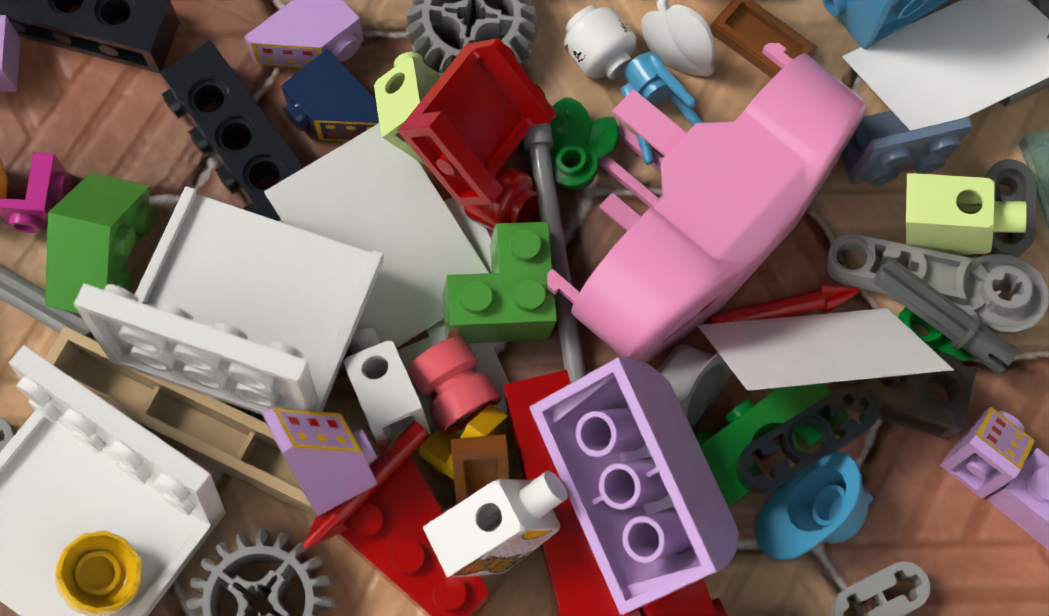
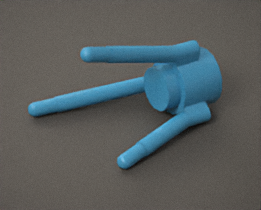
M655 52L641 54L626 66L624 76L628 83L620 89L624 97L633 89L653 105L669 97L692 126L696 123H704L693 110L697 101L665 67L658 54ZM636 133L645 164H653L654 158L651 145Z

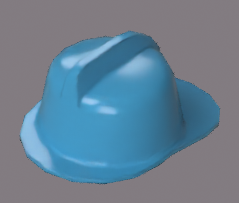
M835 452L794 477L777 490L764 503L757 516L754 534L758 547L768 557L787 560L797 558L809 552L821 542L835 544L847 541L856 535L865 522L868 514V505L873 499L869 490L862 485V475L857 462L846 453Z

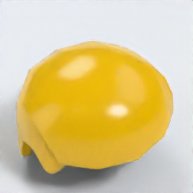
M105 530L83 533L63 549L55 569V582L58 593L70 609L87 616L113 615L129 605L141 588L142 560L140 555L125 538Z

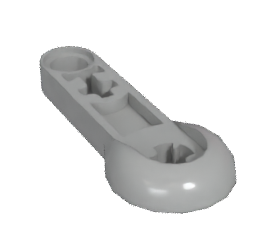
M844 234L832 242L826 258V270L829 276L836 282L845 286L858 287L887 295L889 294L875 285L873 279L876 273H872L871 270L876 257L881 258L879 268L889 259H895L897 262L905 264L908 270L971 316L974 314L982 316L981 323L997 334H1017L1029 330L1044 317L1049 305L1048 286L1041 273L1027 261L1012 255L991 254L968 258L859 234ZM844 250L858 252L864 260V265L856 270L844 268L839 264L837 254ZM999 285L1011 288L1009 294L1014 295L1010 301L999 297L1001 293L1000 290L997 291Z

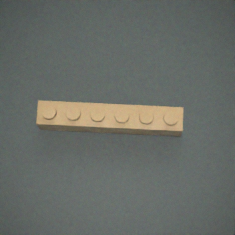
M64 326L47 354L46 361L169 446L316 517L268 424L210 396L112 363L97 341Z

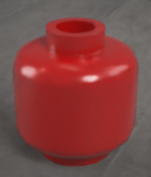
M504 163L494 176L503 187V191L494 203L463 206L464 212L470 220L494 231L496 223L530 222L537 210L539 195L535 191L533 179L527 173Z

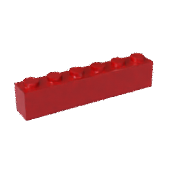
M567 369L504 384L503 396L524 480H535L544 472L550 471L561 481L529 407L571 384ZM567 494V499L553 508L560 523L559 531L541 545L558 616H641L639 608L620 615Z

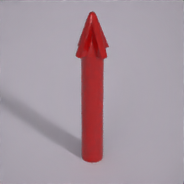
M819 283L820 288H816L813 291L711 315L709 323L716 324L792 317L821 309L823 314H827L858 294L860 288Z
M413 421L369 466L377 485L319 516L316 515L303 544L305 549H309L349 530L344 523L429 437L424 427L418 422Z

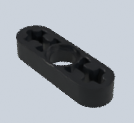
M848 385L840 388L747 445L736 461L735 472L738 481L745 489L756 494H765L775 490L864 435L878 419L879 405L877 399L868 389L862 386ZM843 400L850 406L857 403L862 406L864 411L858 417L861 424H858L854 418H850L838 425L833 431L828 421L835 418L844 409L845 404ZM824 412L825 418L818 413ZM808 425L819 432L822 445L818 452L807 454L796 448L792 440V434L796 427ZM834 433L838 435L840 439H835ZM779 439L781 447L773 441ZM782 448L786 458L776 463L769 473L772 479L768 480L763 474H758L754 477L750 473L749 468L754 463L752 455L756 454L760 460H766ZM788 459H789L791 462H793L796 466H794V467L791 468V467L789 466V461H788Z

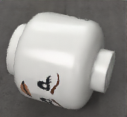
M590 5L577 12L567 23L565 28L567 34L564 39L565 49L585 76L593 79L608 76L612 80L624 74L626 66L632 61L631 56L637 46L635 34L615 9L606 6L598 8L596 5Z

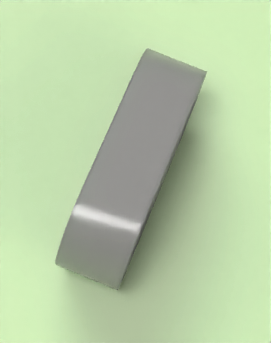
M905 561L894 563L845 588L834 596L830 604L829 616H844L843 612L849 608L848 597H851L855 604H859L869 598L873 599L876 608L866 612L863 616H904L918 609L927 601L930 594V581L920 566ZM895 573H897L901 580L911 578L914 582L915 588L909 591L912 601L909 602L904 595H899L890 601H887L883 591L897 583L894 576Z

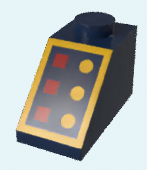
M328 49L281 85L287 104L283 107V111L288 119L300 131L308 128L318 140L348 142L379 124L376 99Z

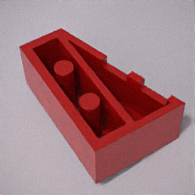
M411 455L344 523L349 530L336 535L425 616H476L490 600V592L480 575L447 577L423 529L425 525L444 512Z

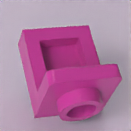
M33 152L25 200L0 198V217L11 229L24 233H37L40 231V228H48V212L71 192L72 182L70 173L65 170L54 153Z

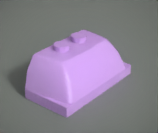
M618 357L529 407L620 615L629 613L726 568L736 554L739 532L667 378L649 364L630 357Z

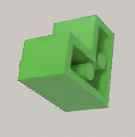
M91 172L48 212L45 306L79 314L74 306V302L83 284L104 290L106 285H115L131 291L132 274L127 272V257L138 240L150 233L155 217L154 207L149 205V185Z
M548 222L496 223L490 242L492 273L452 274L446 277L442 295L445 340L458 335L463 336L467 343L548 340L557 322L555 297L547 287V273L552 269Z

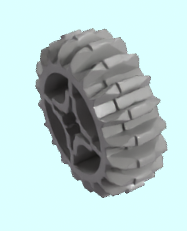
M412 0L413 6H409L406 11L407 23H409L406 28L407 40L413 44L411 46L412 52L419 53L424 59V63L434 71L439 70L440 75L445 72L466 44L496 38L500 39L515 53L517 62L521 66V59H529L531 56V43L535 42L538 35V27L535 25V22H537V9L531 5V0ZM484 1L494 4L501 10L490 8ZM477 12V20L471 28L470 37H467L469 24L472 23L473 15ZM436 33L443 34L444 39L455 41L460 46V50L444 43Z
M260 529L256 536V546H252L248 536L241 532L236 535V543L239 550L232 552L224 542H221L216 546L217 552L223 558L218 565L208 558H204L201 561L200 565L203 569L211 574L207 581L200 578H192L190 580V586L199 592H203L202 598L187 600L186 609L197 613L203 612V616H220L221 597L226 588L237 599L238 613L236 616H253L256 608L251 604L252 600L242 594V590L246 589L254 596L259 593L264 598L266 591H270L268 601L273 605V609L282 616H292L286 610L285 596L291 588L289 581L296 572L300 576L305 590L303 616H319L320 610L335 609L337 607V600L330 596H320V592L334 586V580L330 575L314 578L323 569L325 562L321 556H316L303 563L310 551V548L305 549L303 547L305 541L296 544L289 552L291 546V536L289 533L281 532L274 546H271L270 533L266 529ZM265 561L281 563L276 572L270 570L263 579L256 582H248L235 575L243 568L254 563ZM259 611L258 616H265Z

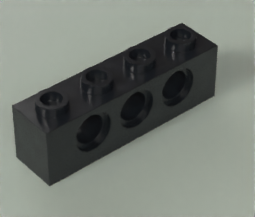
M0 0V15L7 16L18 35L22 38L159 74L163 69L180 24L170 0ZM81 5L76 11L66 13L71 7ZM121 17H129L121 24L112 25L115 20Z
M210 40L160 71L161 77L168 89L161 96L177 119L185 115L194 128L188 131L189 136L204 157L213 153L221 165L215 171L231 195L240 191L248 202V205L242 209L279 221L281 218L264 193L267 189L256 188L259 180L267 176L279 178L277 182L279 183L304 167ZM211 102L223 103L216 111H202ZM238 139L251 140L248 146L241 150L229 149L230 145Z

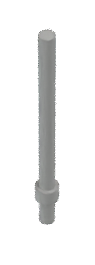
M548 123L532 126L522 139L525 151L530 153L535 190L539 195L540 221L548 222L552 269L572 285L549 150L554 145L551 125ZM558 291L554 294L559 338L564 368L568 371L570 383H573L587 374L578 320L571 313L573 303Z

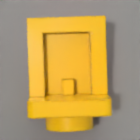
M490 404L467 424L461 437L456 433L443 435L439 428L421 444L417 453L429 462L437 472L454 480L451 439L498 435L508 415Z

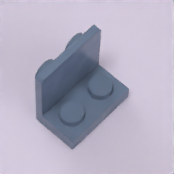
M892 111L865 116L842 153L850 182L855 184L868 181L869 185L875 186L890 182L899 176L898 173L913 169L918 174L936 171L946 165V160L953 151L960 148L961 141L970 132L973 125L970 117H965L910 131Z

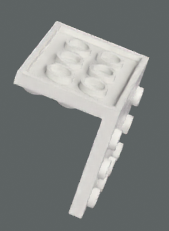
M185 186L135 295L115 285H106L104 290L83 284L74 302V306L112 363L261 415L272 407L322 412L383 265L384 256L382 252L374 249L371 253L199 195L195 189Z
M23 345L10 360L9 364L20 379L16 385L17 389L30 399L28 404L35 411L0 452V602L20 616H87L70 609L58 593L55 582V569L63 549L83 533L105 530L125 538L132 545L133 549L138 552L142 560L140 590L129 605L113 615L107 616H148L226 514L212 476L209 472Z

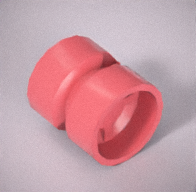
M460 335L446 339L429 348L414 359L406 368L408 376L419 396L432 399L433 403L428 411L443 435H449L465 428L488 405L492 404L496 407L502 400L501 395L487 373H476L475 369L478 359L465 338Z

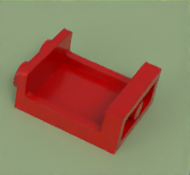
M496 38L466 44L397 131L460 206L493 204L503 191V187L494 176L530 128L537 124L551 123L557 114L546 100L543 90L532 82L517 62L515 53L500 39Z

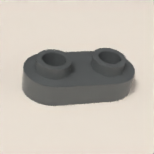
M1005 159L996 162L983 178L994 180V201H1026V232L1007 233L1011 238L1010 243L1001 241L997 236V232H994L992 250L988 254L1012 255L1018 258L1032 245L1035 239L1037 181L1033 171L1026 164L1014 159ZM998 185L1008 186L1012 191V195L1003 194L999 190Z

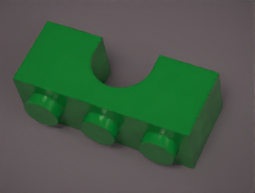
M825 383L767 388L770 395L756 405L750 399H747L728 413L725 419L729 424L715 435H712L709 429H706L695 436L729 509L752 493L740 484L735 472L736 461L744 448L754 438L765 435L831 395L832 392ZM844 408L835 418L828 421L833 431L838 425L846 421L850 414ZM824 412L818 413L825 418ZM808 425L796 427L792 434L794 445L803 453L808 452L822 441L819 432ZM755 462L749 468L750 473L754 477L758 474H763Z

